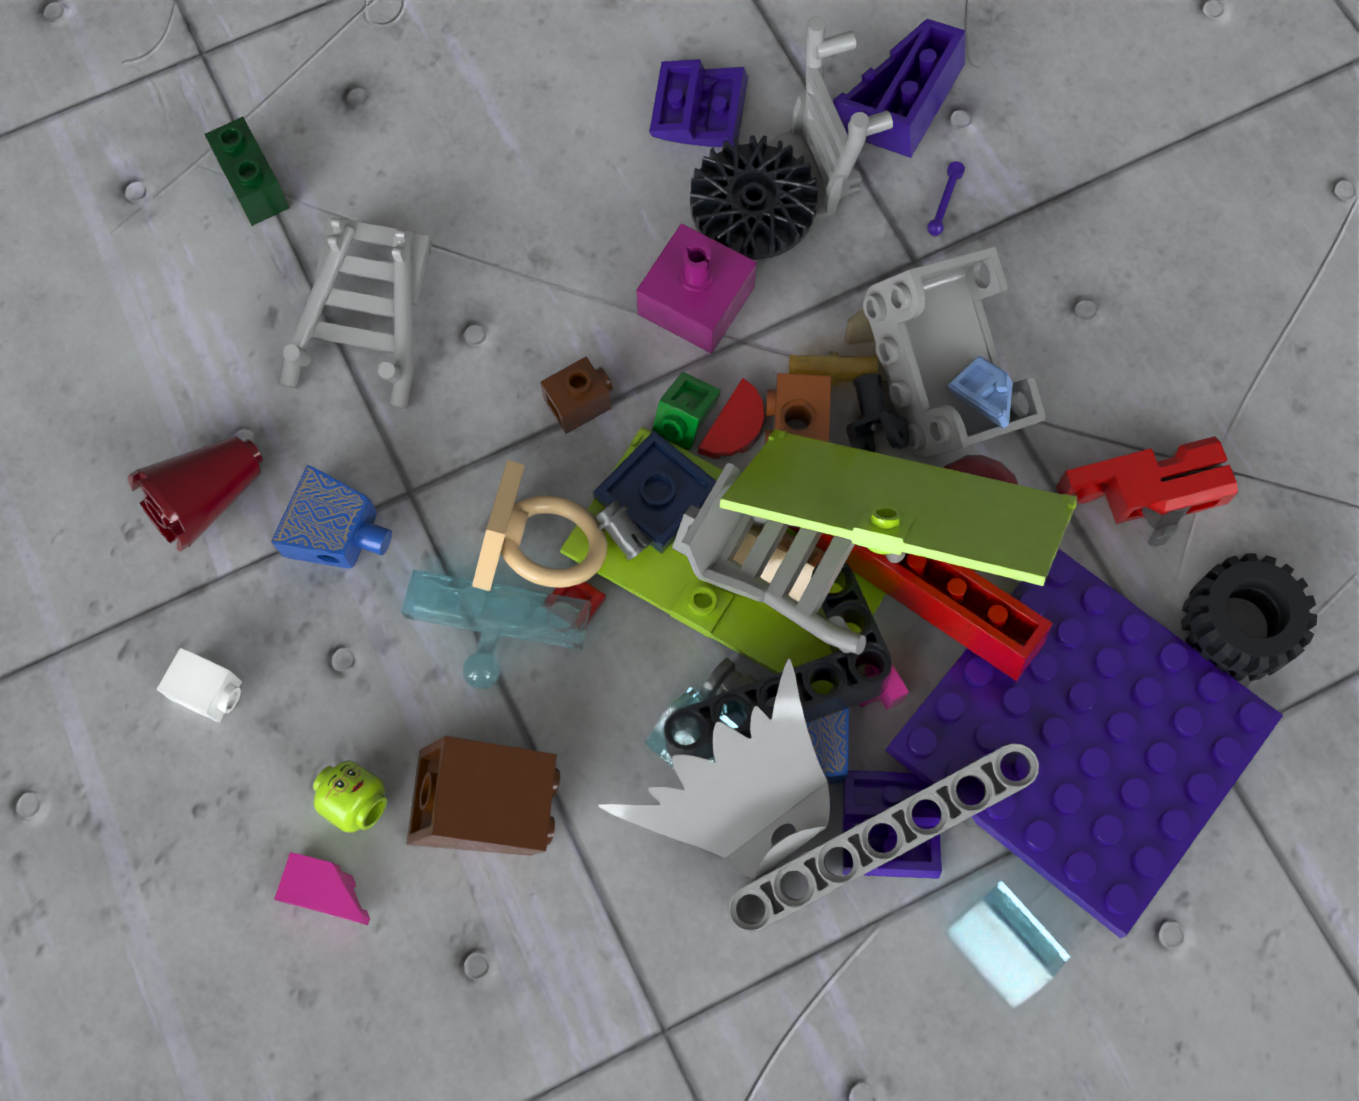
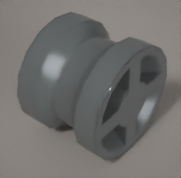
M725 658L705 681L699 695L703 699H708L757 680L751 675L739 673L735 668V663L729 658ZM734 712L727 713L726 716L730 718Z

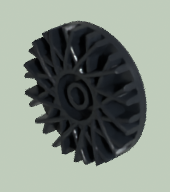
M752 135L750 136L749 144L739 145V137H735L733 146L728 141H725L722 151L716 153L714 148H711L709 157L704 156L702 158L700 170L695 168L694 178L691 179L690 211L699 233L752 260L772 258L789 251L807 235L816 216L819 188L816 186L817 178L811 177V164L804 163L805 158L803 155L797 160L793 156L792 145L783 148V142L780 140L777 143V148L767 145V136L765 135L761 137L759 143L756 137Z

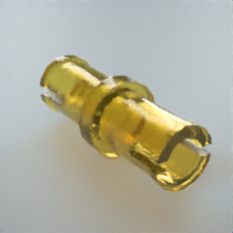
M829 351V356L790 354L789 374L831 376V386H837L838 382H853L855 378L864 374L878 373L877 355L838 356V351Z

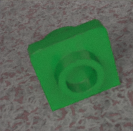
M682 371L659 400L652 432L655 431L664 439L690 450L695 444L699 427L718 403L721 389Z

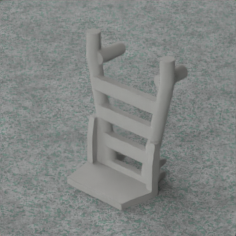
M813 16L808 20L805 43L806 93L799 95L793 110L791 131L767 143V145L776 148L779 140L783 142V148L792 145L793 156L798 160L803 155L805 158L804 163L811 164V177L817 178L816 186L819 188L815 219L835 215L840 198L861 189L859 182L862 181V177L859 171H851L864 146L866 136L893 128V120L889 111L867 116L863 112H856L851 116V120L848 123L849 132L847 135L823 81V58L855 49L857 45L853 31H848L824 39L826 22L820 16Z
M327 217L314 286L291 341L283 348L284 363L279 385L297 388L301 367L308 366L311 362V354L306 350L311 338L395 354V364L388 361L382 362L378 366V374L381 378L393 383L390 406L407 409L413 379L412 304L417 305L427 255L431 253V237L403 229ZM352 240L393 247V263L346 254ZM338 273L394 282V299L332 287ZM324 306L394 318L395 335L321 322L319 318Z
M727 463L681 542L694 574L702 581L761 603H766L825 643L838 647L844 653L861 654L866 645V637L864 635L851 631L840 616H833L826 620L817 614L855 544H852L851 539L834 536L799 602L789 596V593L822 532L801 527L771 582L768 583L760 576L788 526L793 525L720 508V499L743 472L737 466ZM753 523L760 527L765 524L743 565L734 561L733 558ZM902 552L901 555L891 553L885 554L888 561L897 563L904 558L905 552Z

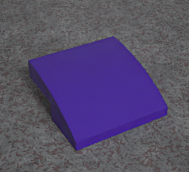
M701 59L661 62L649 130L651 136L676 143L707 147H723V143L728 141L733 146L734 138L739 137L748 82L745 68L705 69Z
M848 770V776L843 782L842 833L929 786L913 773ZM921 800L912 809V819L922 829L934 828L941 819L940 809L931 800ZM879 823L871 828L868 840L874 850L885 853L891 851L896 846L898 836L892 826L886 823ZM940 834L864 875L939 879L942 873ZM842 847V875H846L853 867V858L851 853Z

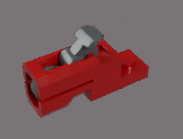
M1216 436L1182 444L1171 458L1161 461L1156 460L1154 452L1150 448L1066 470L1056 486L1058 494L1077 496L1078 503L1094 501L1105 493L1116 524L1142 517L1146 518L1149 525L1154 528L1148 540V544L1151 546L1166 544L1178 528V523L1183 516L1226 505L1238 493L1237 481L1230 464L1222 466V463H1225L1228 459L1221 442Z

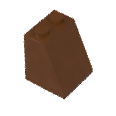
M444 736L420 749L406 845L528 856L545 852L547 845L553 839L555 831V820L553 816H550L552 797L557 794L560 784V771L555 768L557 754Z

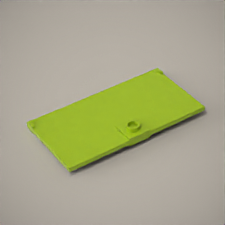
M643 426L640 428L614 470L652 431ZM668 441L716 481L718 480L723 471L722 469ZM594 499L587 510L595 517L605 507ZM578 525L575 526L561 547L560 553L580 563L587 556L589 543L585 533ZM603 528L607 540V554L597 574L665 611L674 619L704 636L718 641L774 674L783 672L789 658L794 668L832 654L829 644L766 603H761L698 579L687 556L672 548L674 541L662 554L649 545L647 548H643L641 553L628 561L622 550ZM787 528L786 532L796 537L797 533ZM853 571L870 611L874 616L886 593ZM834 583L829 593H838L843 589L840 585ZM846 623L851 631L861 632L857 625ZM820 680L814 682L811 687L817 693L825 695L829 694L833 684L829 681Z
M775 429L770 434L766 444L722 496L720 508L851 539L852 544L867 547L870 551L878 554L893 553L901 555L902 552L1044 586L1067 525L1076 508L1077 496L1057 494L790 434L787 431Z

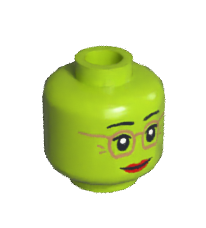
M346 760L334 767L327 766L318 774L313 784V789L316 791L313 802L316 812L344 832L353 833L360 829H370L380 819L387 806L383 781L354 761Z

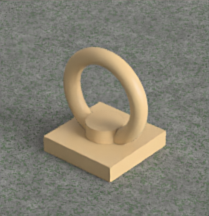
M507 460L487 525L472 587L487 591L491 590L500 555L517 574L535 584L554 588L581 584L592 578L605 561L607 554L605 532L603 529H598L597 526L600 523L592 513L578 503L566 498L542 495L530 497L515 504L525 465ZM537 514H555L573 521L583 530L588 539L589 550L585 559L579 564L566 569L548 568L531 561L519 548L527 518Z

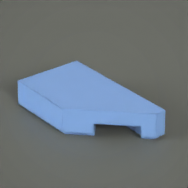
M979 355L948 385V388L953 396L1001 428L1005 429L1009 425L1013 382L1007 372Z

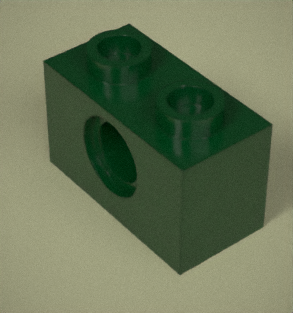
M240 117L204 134L251 226L290 208L272 169L244 117Z

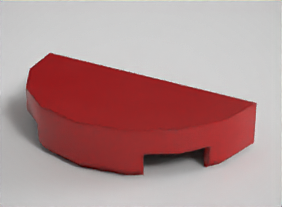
M742 378L699 445L698 454L713 459H720V456H732L738 452L744 453L748 451L759 439L765 419L764 403L757 389L744 378Z

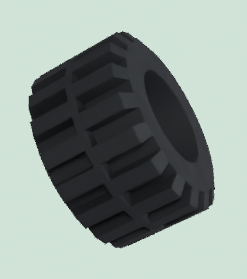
M1246 553L1240 560L1235 555L1227 558L1222 564L1218 563L1189 592L1191 596L1184 602L1182 608L1183 612L1188 613L1181 620L1182 630H1190L1191 633L1185 639L1186 643L1191 647L1196 646L1200 652L1199 654L1206 661L1210 660L1216 665L1215 668L1223 672L1229 671L1230 676L1237 681H1241L1247 675L1250 681L1259 680L1268 674L1270 676L1305 651L1303 648L1311 643L1314 633L1309 630L1317 625V615L1309 611L1316 605L1314 596H1306L1303 591L1308 587V584L1303 578L1296 581L1291 576L1294 571L1292 567L1285 564L1280 568L1275 565L1277 558L1268 555L1261 561H1258L1256 553ZM1229 598L1244 599L1259 608L1267 622L1266 638L1249 636L1237 628L1229 615Z

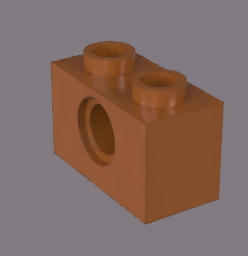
M777 373L776 389H767L766 416H774V430H783L790 434L829 442L831 376ZM798 419L805 422L807 427L795 430L790 428L786 422ZM765 430L764 445L774 430Z

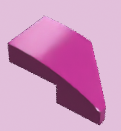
M290 852L274 900L368 925L370 921L367 910L361 908L353 889L357 885L352 875L343 872L340 865Z

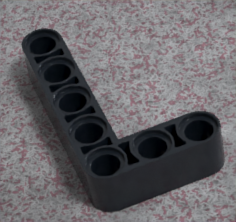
M818 563V564L816 565V567L813 569L812 576H813L814 572L816 571V569H817L819 563ZM844 563L834 582L840 585L843 590L838 593H828L817 614L826 620L833 616H840L845 623L857 625L861 629V632L858 634L866 637V645L862 653L857 655L852 652L844 653L838 647L829 644L832 654L793 668L806 723L880 696L887 688L892 668L891 655L856 577L846 563ZM864 664L873 665L879 670L880 675L874 678H867L859 674L856 668ZM783 672L680 708L671 713L664 725L666 748L671 759L673 755L679 754L704 759L714 757V726L727 713L734 712L744 717L746 721L741 726L733 729L750 739V721L753 708L758 706L769 719H772L773 710L766 705L768 699L776 697ZM825 680L832 683L836 690L830 694L823 695L814 691L811 685L816 681ZM683 729L694 730L700 735L696 742L689 745L680 744L674 739V736Z

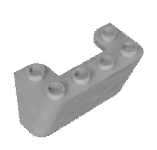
M996 246L909 269L872 285L866 292L863 310L870 322L876 342L877 357L882 363L888 382L889 397L895 406L897 415L907 419L909 445L906 448L918 457H927L965 448L1047 420L1034 377L1013 382L1009 425L1005 429L953 396L948 388V385L979 355L1002 369L981 301L1008 290ZM981 263H984L990 272V283L988 286L983 283L980 277ZM1019 392L1023 393L1028 401L1029 409L1027 415L1019 408L1017 401Z

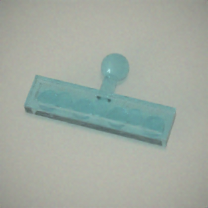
M417 570L412 571L401 610L404 618L481 632L476 653L470 655L465 660L462 669L465 681L473 688L486 689L494 685L498 680L500 666L495 658V653L500 635L579 650L583 649L592 604L589 600L492 584L491 590L487 591L472 587L473 580Z

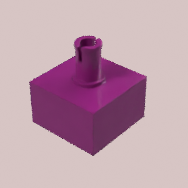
M681 223L636 290L638 315L712 354L755 288L757 262Z

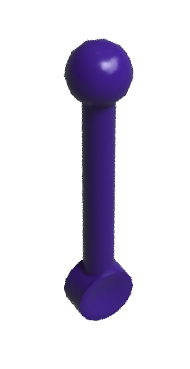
M954 161L948 166L947 175L949 179L935 218L927 225V231L932 236H938L944 230L942 220L956 181L962 178L965 167L961 162Z

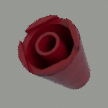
M234 436L137 469L129 474L127 478L132 491L141 487L146 496L139 504L153 525L169 543L177 539V550L182 551L190 547L261 474L259 464L263 462V458L251 440L242 441L239 437Z

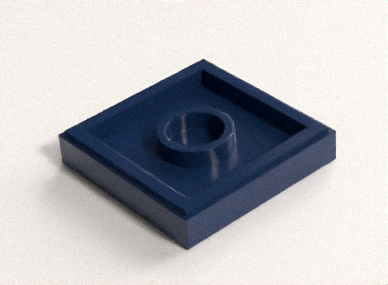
M653 431L593 491L594 499L605 508L615 500H618L621 506L627 504L629 508L626 512L647 539H650L652 542L650 545L662 554L675 540L684 513L691 505L701 509L716 480L657 432Z

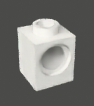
M180 648L156 690L171 701L220 723L224 714L230 713L236 706L241 694L239 687L242 681L230 670Z

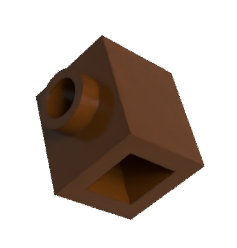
M587 356L540 381L544 401L565 434L611 409L609 392L613 390L612 383L602 367L595 369Z

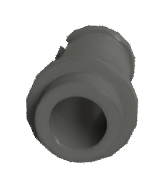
M615 500L595 516L600 523L597 527L599 530L604 528L629 561L652 542L650 539H647L626 512L629 508L627 504L621 506L618 500Z

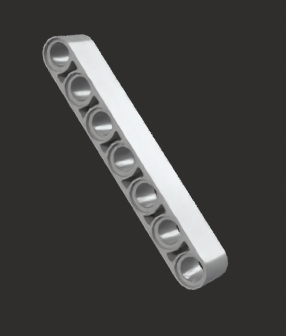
M1012 743L1003 746L757 879L732 895L728 903L730 921L743 932L753 933L760 931L1030 785L1038 774L1039 763L1036 755L1030 748L1022 744ZM1017 753L1026 760L1028 765L1027 774L1021 781H1011L1002 774L1000 763L1006 754ZM967 776L975 777L983 784L984 796L978 804L966 805L957 797L956 785L961 778ZM931 800L938 805L941 819L934 828L922 829L914 823L912 809L917 802ZM879 823H886L892 826L898 836L896 846L891 851L885 853L874 850L868 840L871 828ZM834 847H843L852 855L853 867L846 875H834L826 866V855ZM789 871H799L808 878L809 891L804 898L793 899L784 892L782 886L783 879ZM748 894L756 895L764 902L765 915L761 921L750 922L742 916L740 902L744 896Z

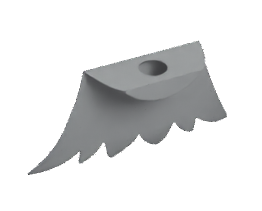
M787 659L783 669L772 719H769L758 706L753 708L750 721V739L722 722H716L713 730L715 762L685 754L672 756L674 769L684 786L683 790L673 787L654 786L649 787L648 791L660 804L606 803L599 804L598 807L638 826L722 856L741 874L753 880L758 879L828 827L830 816L828 780L821 769L807 729L791 659ZM784 824H792L796 829V833L790 834L773 846L772 836L774 832Z

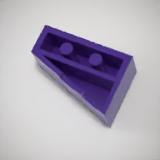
M927 18L890 50V57L875 70L870 67L862 74V81L847 94L843 92L833 100V103L847 135L849 132L848 123L854 113L863 112L867 116L889 111L893 120V128L866 136L865 142L911 158L965 65L966 30Z

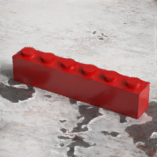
M788 526V528H790L791 530H793V531L796 532L797 534H798V532H799V530H800V528H801V527ZM822 533L816 546L826 552L835 535ZM856 544L845 561L852 571L1015 681L1020 678L1041 650L1053 625L1052 622L967 567L905 553L904 558L900 562L892 563L888 561L885 554L874 553L867 547Z

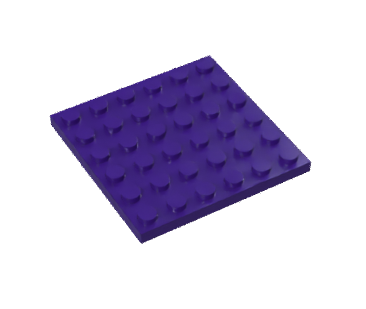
M1058 548L1044 586L1021 581L1010 594L1053 623L1043 647L1020 678L1015 681L967 648L890 742L885 751L924 783L931 786L1003 746L1015 743L1030 748L1036 755L1039 763L1038 774L1035 780L1022 790L973 815L972 818L978 826L1121 939L1130 932L1283 715L1229 674L1215 668L1216 665L1210 660L1206 661L1198 651ZM1009 753L1003 756L1000 769L1007 779L1021 781L1027 774L1028 765L1021 755ZM967 776L958 781L956 794L962 803L976 805L984 796V787L979 779Z

